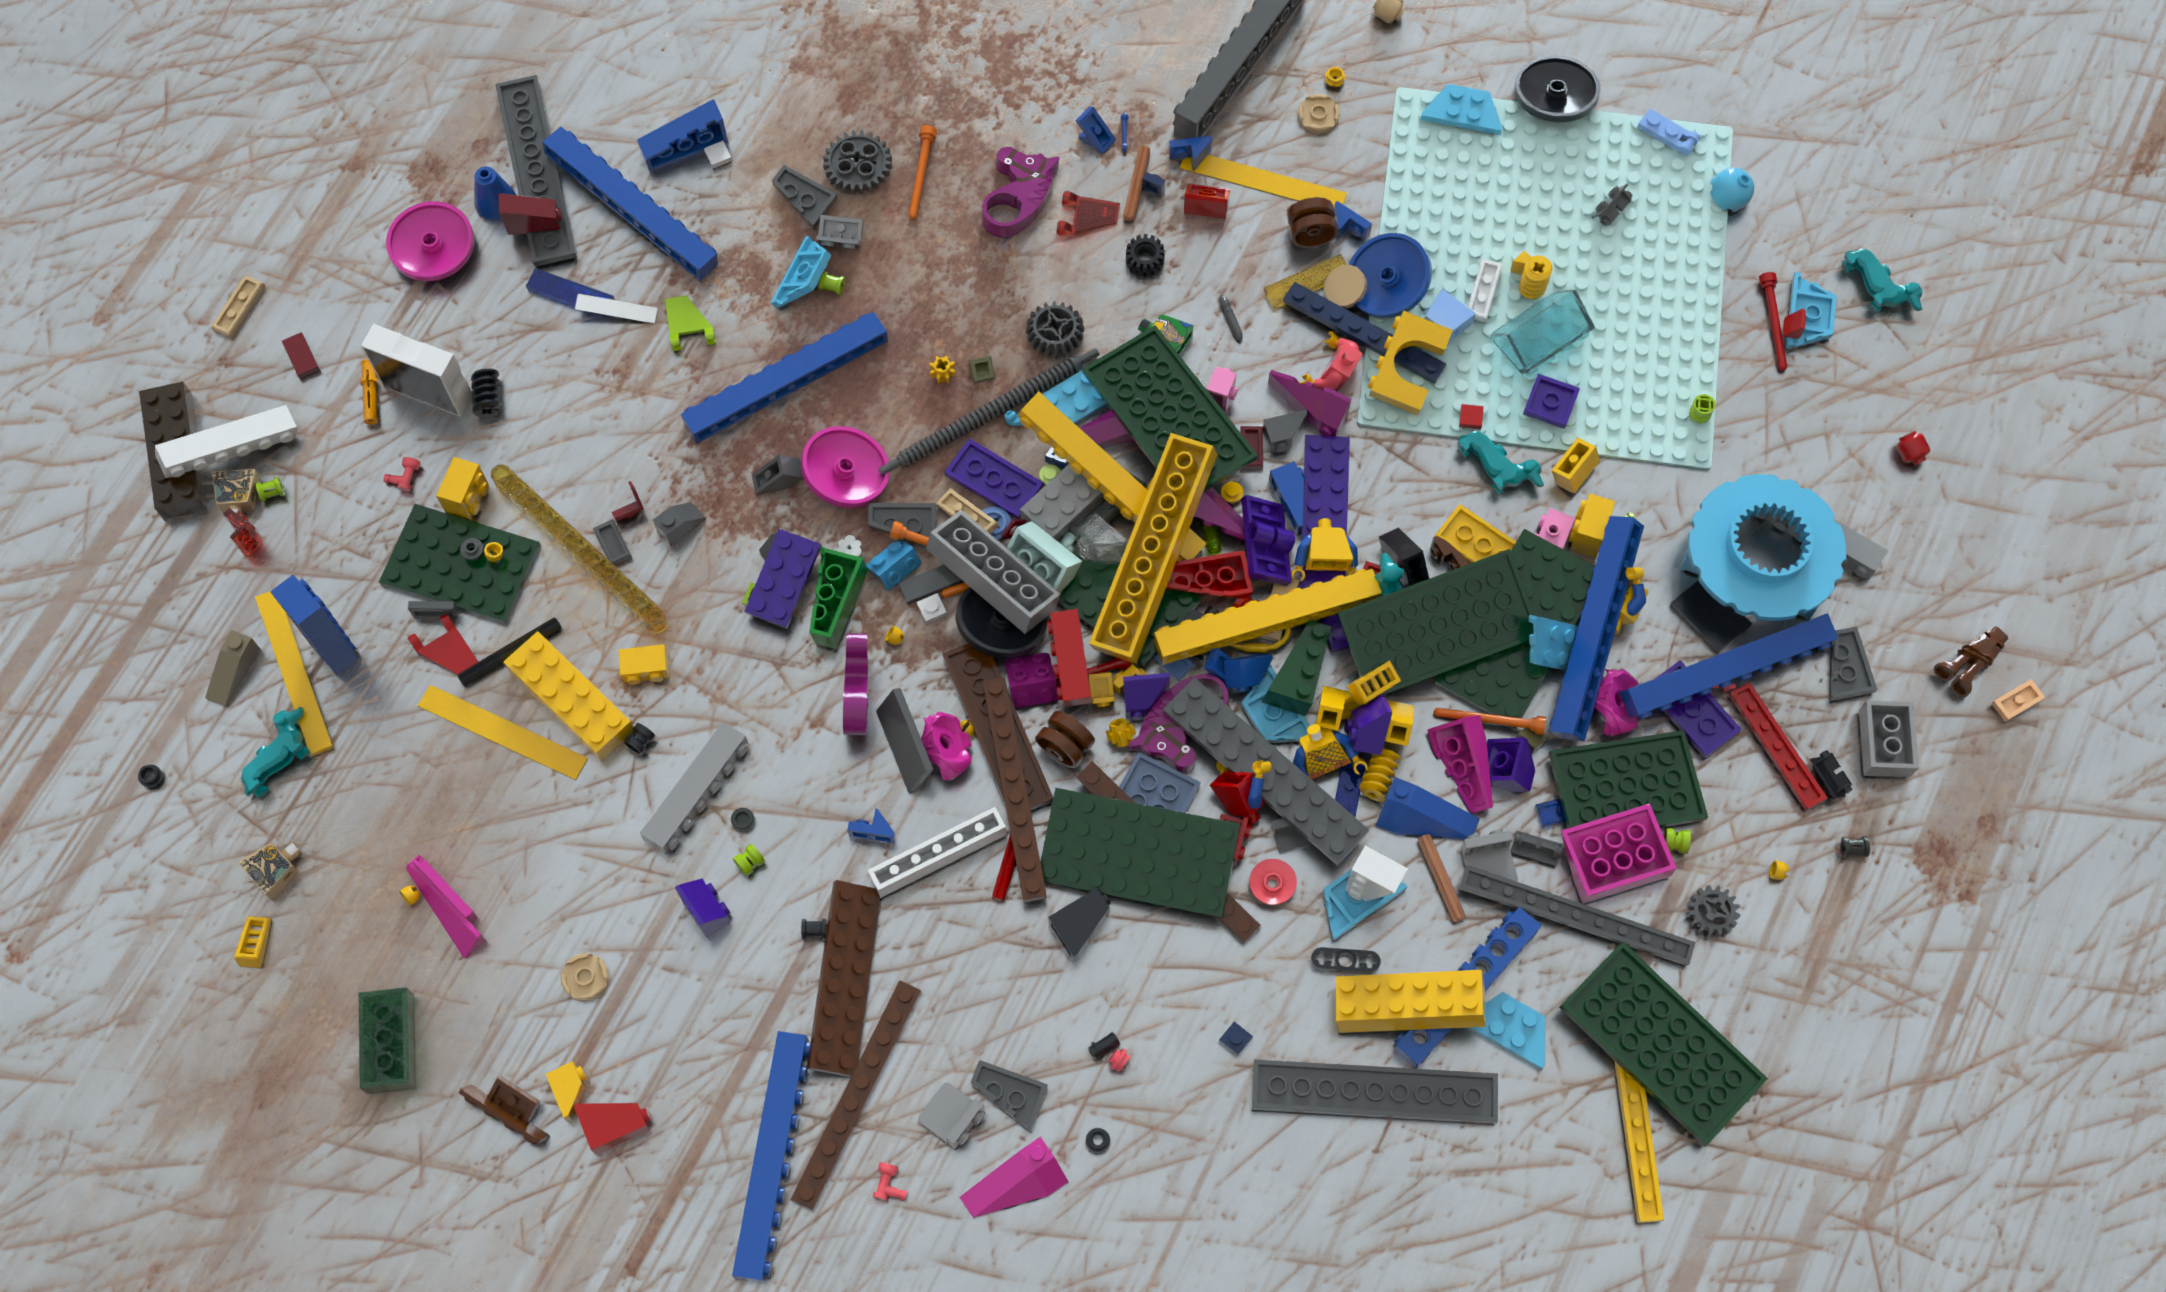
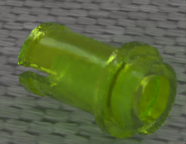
M1204 525L1202 529L1207 543L1205 549L1211 554L1220 552L1223 543L1219 540L1217 526H1212L1211 528Z

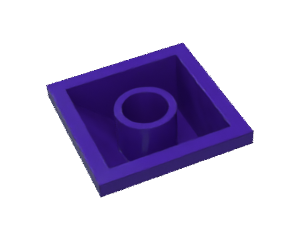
M1170 673L1123 677L1126 719L1142 720L1148 715L1158 699L1169 690Z
M1525 737L1488 739L1487 751L1491 787L1509 792H1530L1536 770L1528 739Z

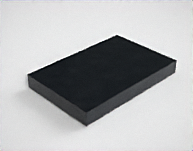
M1699 580L1670 604L1717 653H1720L1752 625L1745 616L1735 613L1731 606H1723L1704 589Z

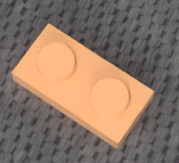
M2030 679L1994 700L1992 705L2006 723L2043 701L2045 696L2033 680Z

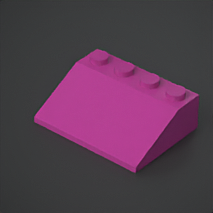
M1650 803L1561 831L1573 881L1582 904L1671 877L1677 869Z

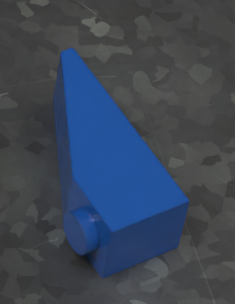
M1295 461L1270 470L1269 482L1280 504L1283 505L1296 535L1299 536L1303 527L1305 474L1302 468H1298Z

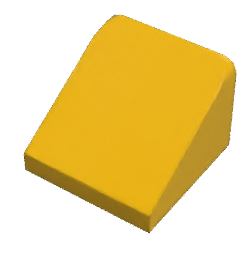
M1523 251L1513 260L1510 271L1523 274L1524 266L1531 256Z

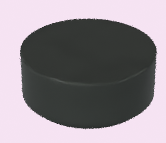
M738 808L731 815V823L736 831L748 832L754 827L755 817L748 808Z

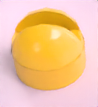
M496 542L488 543L484 548L485 557L490 562H498L503 556L502 546Z
M893 625L888 630L884 641L890 645H900L902 639H904L903 631Z
M962 720L960 722L961 730L968 724L969 726L964 732L968 733L971 739L975 735L974 728L970 720Z
M1774 860L1770 866V878L1776 880L1787 878L1788 875L1785 872L1790 871L1788 865L1782 861Z
M409 885L399 891L409 906L415 904L420 898V891L417 890L416 886Z

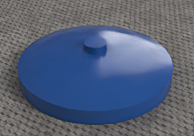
M1386 233L1373 237L1360 246L1349 262V265L1357 267L1367 280V291L1364 298L1355 305L1364 313L1376 318H1393L1402 315L1403 311L1408 312L1412 310L1423 299L1431 283L1432 265L1427 252L1419 242L1405 234Z

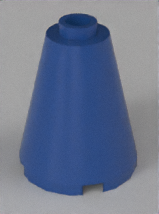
M484 166L479 168L474 175V206L482 218L490 221H500L502 218L499 213L498 194L516 195V193L493 168Z

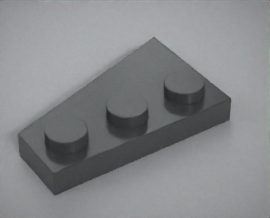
M786 165L782 166L772 180L774 187L813 229L820 223V215H826L838 199L837 193Z
M869 503L868 526L890 534L894 521L902 523L904 527H907L906 530L929 537L930 532L936 529V503Z
M1857 626L1835 630L1838 639L1832 641L1831 701L1875 693L1878 689Z
M979 1060L971 1080L972 1086L1030 1132L1032 1131L1048 1084Z

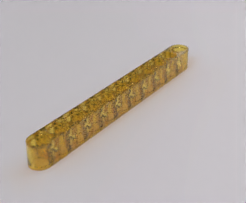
M500 464L491 470V478L496 488L650 632L660 634L667 629L668 622L663 610L508 466ZM502 476H507L506 479L499 480ZM517 490H522L521 493L514 494ZM537 504L536 507L531 509L529 508L530 505ZM547 518H553L550 522H544ZM562 532H568L567 535L559 537ZM583 546L581 550L574 551L576 547ZM598 560L597 564L589 565L592 561ZM607 575H614L613 578L609 580L605 579ZM623 589H630L628 593L620 594ZM639 603H645L644 607L640 609L635 608ZM654 618H661L659 622L651 623Z

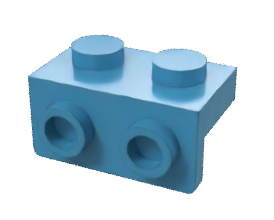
M898 539V541L892 542L884 551L875 556L867 564V568L872 575L881 580L885 589L889 591L919 567L922 562L912 546Z

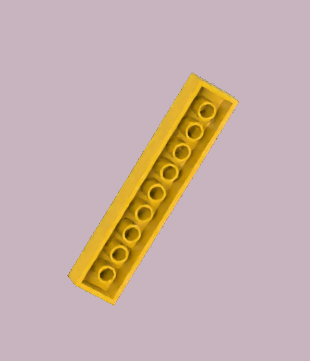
M1173 433L1170 434L1089 641L1090 646L1094 650L1137 664L1218 454L1212 445Z

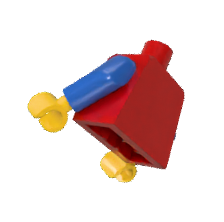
M1263 760L1254 762L1252 765L1253 772L1256 774L1254 777L1253 773L1231 772L1218 761L1216 767L1220 775L1210 784L1211 789L1230 815L1249 817L1248 824L1256 823L1260 819L1257 810L1265 802L1262 798L1264 784L1262 776L1264 773L1270 772L1271 763L1269 761L1264 762Z

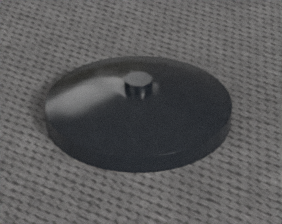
M1551 55L1536 58L1525 64L1517 74L1514 91L1518 103L1531 115L1550 122H1570L1585 117L1596 107L1600 95V82L1594 71L1586 64L1570 57Z
M971 587L961 595L955 614L957 628L965 641L979 652L997 658H1016L1028 654L1040 644L1047 626L1046 617L1024 634Z

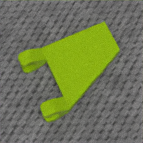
M687 295L665 299L670 343L673 351L681 350L680 335L704 331L707 345L716 344L713 327Z

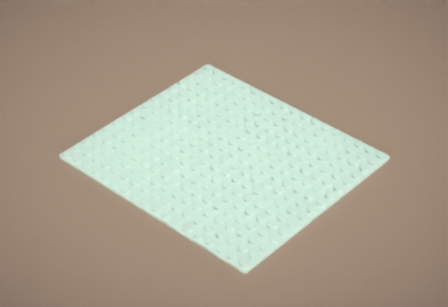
M1403 87L1397 88L1379 235L1400 233L1412 237L1425 249L1432 265V278L1428 291L1418 305L1408 311V313L1425 318L1426 313L1442 289L1468 307L1481 260L1493 261L1503 264L1486 323L1473 320L1471 326L1448 342L1443 356L1417 347L1447 364L1436 384L1394 363L1396 372L1402 379L1429 390L1419 415L1369 396L1371 389L1367 387L1372 375L1376 377L1379 369L1375 367L1380 354L1366 347L1357 424L1365 427L1459 438L1461 435L1480 431L1487 435L1493 443L1566 452L1574 441L1580 438L1596 446L1598 455L1601 457L1709 470L1712 465L1715 410L1709 421L1704 424L1692 421L1689 417V410L1694 399L1700 394L1711 396L1716 404L1728 209H1721L1713 200L1710 193L1713 190L1710 181L1717 173L1731 167L1733 129L1728 126L1671 120L1684 129L1696 132L1700 136V141L1692 146L1693 150L1686 156L1637 128L1644 116L1592 110L1585 117L1575 121L1550 122L1531 115L1521 107L1518 101L1492 98L1502 126L1501 135L1420 120L1422 112L1440 92ZM1628 184L1625 191L1631 192L1632 201L1621 212L1615 207L1620 214L1610 225H1602L1598 216L1594 219L1591 218L1596 213V206L1609 198L1608 193L1614 187L1618 186L1620 188ZM1523 251L1531 257L1535 255L1544 256L1552 264V273L1544 295L1537 299H1528L1520 294L1519 283L1522 274L1510 271L1513 260ZM1369 316L1370 323L1394 335L1395 329L1392 326L1396 317L1376 318ZM1538 374L1580 388L1565 429L1523 415ZM1461 404L1484 406L1481 429L1459 427Z

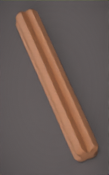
M1140 146L1123 214L1125 221L1133 222L1135 220L1142 190V178L1146 173L1150 156V148L1148 146Z
M1430 834L1422 835L1418 838V843L1452 921H1462L1466 918L1465 912Z

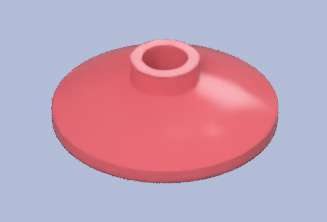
M1266 859L1253 868L1250 874L1249 885L1253 895L1259 901L1268 905H1279L1288 901L1293 896L1297 886V878L1292 867L1286 862L1279 859ZM1270 881H1275L1277 883V886L1271 888L1268 885V883Z

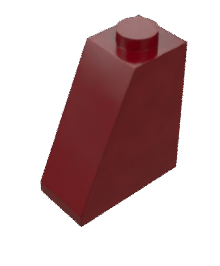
M498 194L499 213L508 235L560 229L563 213L562 209L557 207L554 199Z

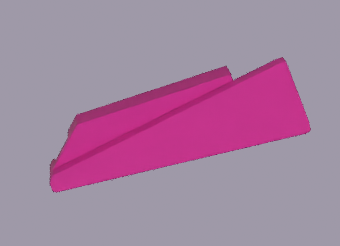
M418 855L406 866V870L461 955L467 958L486 941L472 925L478 917L428 862Z

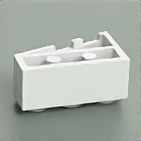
M1365 845L1351 870L1345 890L1348 891L1352 898L1364 901L1393 894L1396 892L1408 868Z

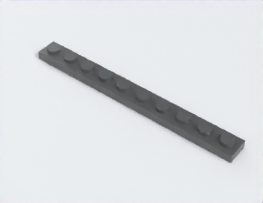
M1466 865L1458 889L1517 909L1521 907L1526 912L1620 944L1623 941L1629 947L1685 966L1690 964L1695 946L1694 941Z

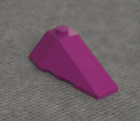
M1274 370L1270 371L1268 384L1296 411L1307 410L1306 421L1323 436H1338L1348 419L1351 398L1333 389L1325 387L1324 390H1320L1314 387V383L1307 381L1306 384H1302L1293 376Z
M1111 410L1080 427L1101 448L1134 442V439Z
M1213 488L1205 491L1201 496L1194 516L1202 519L1203 524L1206 526H1221V530L1224 533L1245 540L1243 518Z

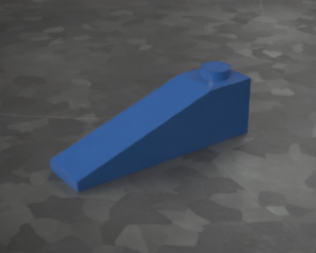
M1394 777L1375 827L1401 836L1419 835L1421 837L1422 835L1430 834L1431 836L1442 837L1443 839L1465 840L1466 837L1475 833L1480 818L1415 784Z

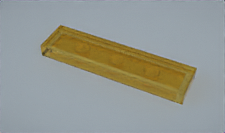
M1338 254L1264 287V292L1273 308L1284 304L1283 299L1294 282L1314 291L1324 286L1327 276L1335 268L1347 265L1342 255Z

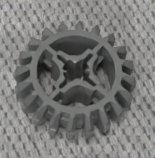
M1053 301L1052 306L1045 302L1044 308L1037 306L1036 312H1031L1030 318L1027 320V341L1031 342L1032 349L1037 348L1039 354L1045 352L1047 358L1050 354H1054L1055 359L1058 357V354H1062L1065 357L1066 351L1073 354L1074 347L1079 348L1080 341L1084 338L1083 332L1085 327L1083 326L1082 317H1079L1078 310L1073 311L1071 305L1065 308L1064 302L1060 306L1056 305L1055 301ZM1046 320H1048L1047 324L1042 325V328H1039V326H1040L1043 322H1045ZM1069 331H1072L1068 337L1062 339L1064 335L1068 334Z

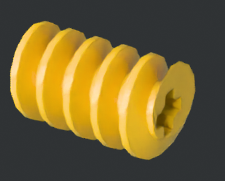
M1535 255L1525 264L1519 283L1520 294L1525 298L1537 299L1544 295L1552 273V264L1548 258Z
M1382 749L1381 755L1372 754L1368 770L1366 769V774L1362 778L1363 782L1359 786L1360 791L1366 797L1377 802H1385L1386 797L1383 794H1388L1389 792L1386 786H1391L1392 780L1389 778L1395 777L1396 774L1393 770H1398L1399 765L1396 762H1401L1400 756L1387 749Z

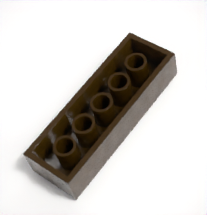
M184 382L139 391L155 510L163 520L208 510L202 469L185 472L179 477L165 478L155 456V445L197 433L192 393Z

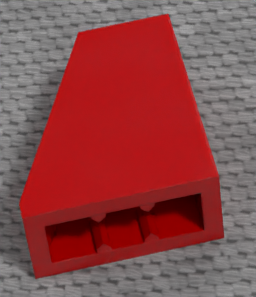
M638 1103L574 1105L590 1149L595 1155L650 1130L647 1124L651 1121L646 1108L641 1109Z

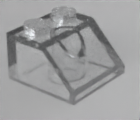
M1095 513L1077 530L1078 553L1086 561L1090 560L1094 564H1120L1128 541L1098 514Z

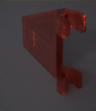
M1065 191L1062 197V204L1065 206L1076 205L1073 225L1066 221H1058L1056 233L1058 235H1071L1116 224L1120 203L1078 196L1070 191Z

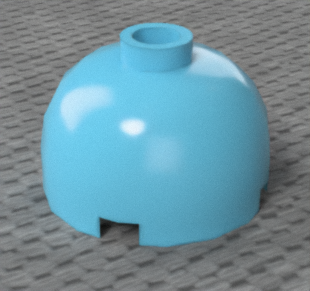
M1729 167L1717 173L1710 181L1713 189L1710 191L1711 196L1721 209L1733 210L1732 212H1736L1745 207L1753 197L1754 182L1751 176L1741 168Z

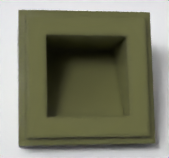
M991 356L969 359L973 382L995 378Z
M1528 728L1522 729L1516 737L1528 739L1532 754L1549 740L1545 734H1535V732L1530 731Z

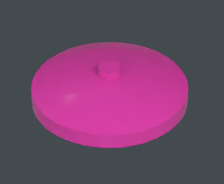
M429 201L413 205L395 218L387 233L386 248L394 266L405 276L419 281H436L453 275L467 263L473 252L475 238L472 226L462 211L444 202Z
M835 426L817 432L809 439L801 455L800 467L807 486L820 499L838 507L857 508L872 503L884 491L890 474L888 472L881 476L878 468L889 463L879 443L868 434L851 427Z

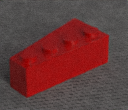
M1078 609L1050 613L1051 621H1047L1049 635L1053 634L1054 642L1050 643L1052 657L1057 656L1058 663L1053 665L1055 679L1060 678L1061 686L1057 687L1058 700H1063L1064 707L1092 703Z

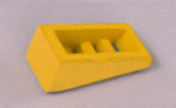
M1388 661L1353 681L1347 687L1356 703L1362 705L1396 685L1401 680L1391 662ZM1383 670H1385L1387 676L1390 679V682H1387L1386 678L1384 677L1382 673ZM1374 676L1378 677L1380 683L1382 684L1381 687L1379 686ZM1366 681H1369V683L1371 684L1374 690L1373 692L1369 688Z
M247 916L234 955V959L239 966L262 967L272 921L271 918ZM252 926L262 927V929H261V930H255V929H252ZM250 936H259V938H250ZM248 945L256 946V948H248Z

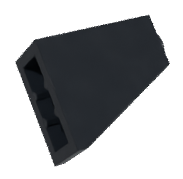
M1399 527L1379 536L1382 553H1387L1392 561L1404 570L1403 578H1400L1404 587L1429 579L1423 550Z
M1097 888L1048 917L1050 927L1073 963L1079 959L1109 915L1110 900L1104 892L1100 893Z

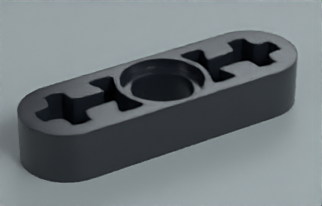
M1319 947L1313 951L1310 962L1312 967L1318 971L1371 975L1378 971L1381 959L1374 951ZM1319 954H1324L1325 959H1332V954H1336L1335 966H1331L1332 961L1326 960L1321 965L1319 960H1315V958H1318ZM1340 956H1350L1352 964L1349 967H1343L1339 963ZM1356 956H1360L1359 961H1366L1367 957H1370L1372 962H1376V964H1373L1372 968H1367L1366 963H1359V968H1356Z

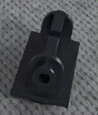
M1826 750L1819 754L1820 757L1809 759L1813 764V771L1821 777L1825 783L1827 793L1834 797V799L1846 797L1845 794L1853 790L1851 788L1852 783L1844 771L1835 774L1834 771L1841 766L1833 753H1829Z

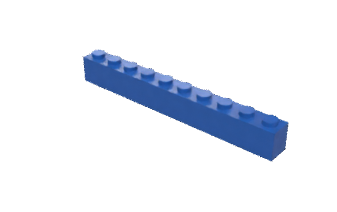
M560 126L542 142L545 155L699 281L718 265L717 252L711 245L707 246L696 233H691L687 230L680 220H675L664 207H659L654 203L651 196L643 194L634 182L627 181L618 169L611 168L603 157L594 154L587 144H582L578 141L571 131H566Z
M874 311L864 314L851 324L841 326L836 332L822 336L819 341L803 346L800 351L792 355H786L781 361L773 365H767L755 375L745 377L740 383L726 387L723 392L707 397L704 402L696 406L688 407L681 413L683 423L697 444L888 342L887 331Z
M1609 516L1605 527V534L1602 545L1599 548L1596 566L1593 569L1590 588L1587 591L1586 602L1581 612V620L1575 633L1574 645L1569 655V663L1563 676L1562 688L1557 698L1555 713L1550 723L1549 731L1561 739L1584 742L1586 739L1629 583L1625 571L1628 567H1633L1644 529V525L1634 517Z
M1827 613L1619 693L1629 718L1638 715L1640 720L1653 715L1651 712L1653 709L1658 708L1659 712L1673 707L1672 702L1678 700L1680 704L1693 699L1692 694L1699 693V696H1703L1713 692V686L1718 685L1721 689L1732 685V679L1738 677L1739 681L1752 677V672L1758 670L1759 673L1773 669L1771 665L1778 662L1779 666L1792 662L1791 657L1794 655L1802 658L1812 654L1811 649L1815 647L1818 648V651L1831 647L1830 642L1838 639V636Z
M777 1032L732 1276L736 1280L765 1283V1278H769L771 1274L772 1262L768 1261L770 1252H774L776 1247V1237H773L775 1227H779L781 1212H778L779 1202L783 1203L785 1197V1188L782 1187L783 1179L788 1178L790 1163H787L788 1153L792 1154L794 1148V1139L791 1136L792 1130L797 1129L799 1115L796 1114L797 1105H801L803 1091L800 1090L801 1081H805L807 1076V1067L804 1066L810 1049L807 1035Z

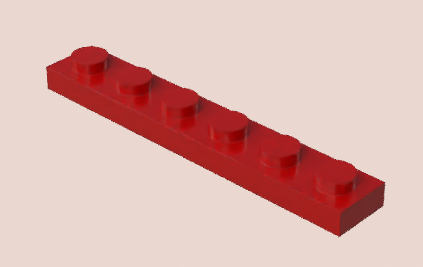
M1748 682L1731 691L1729 697L1805 811L1824 802L1827 796L1752 684Z

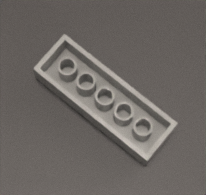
M962 510L930 532L926 549L1024 634L1055 611L1061 594Z

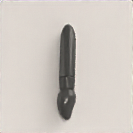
M1221 294L1219 297L1220 306L1224 310L1233 334L1238 340H1242V330L1230 306V302Z

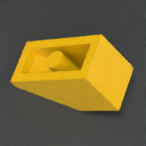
M573 1061L545 1074L563 1118L567 1122L572 1121L575 1116L574 1105L580 1104L586 1089L583 1081L587 1079L582 1067H577Z

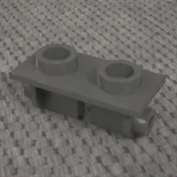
M1628 184L1620 188L1618 186L1614 187L1608 193L1609 198L1596 206V213L1591 218L1594 219L1598 216L1602 225H1610L1620 214L1615 207L1621 212L1632 201L1631 192L1625 191Z
M1516 831L1511 853L1557 866L1562 852V844Z

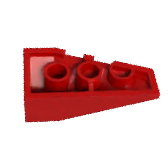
M1243 550L1177 561L1166 589L1224 597L1253 594L1245 552Z

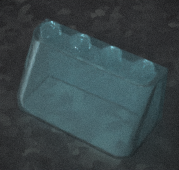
M1564 290L1548 295L1495 330L1490 336L1496 346L1521 374L1530 375L1536 372L1538 366L1542 363L1546 364L1554 360L1557 353L1565 352L1572 348V343L1587 338L1590 335L1589 332L1595 329V326L1577 291Z

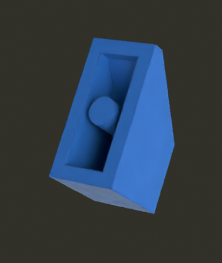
M1254 654L1224 660L1226 688H1236V692L1249 691L1250 686L1259 685L1273 659L1272 654Z

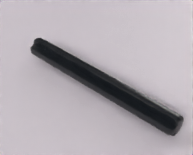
M555 617L460 672L457 675L462 685L471 683L503 664L511 654L537 631L546 638L560 630L561 625Z

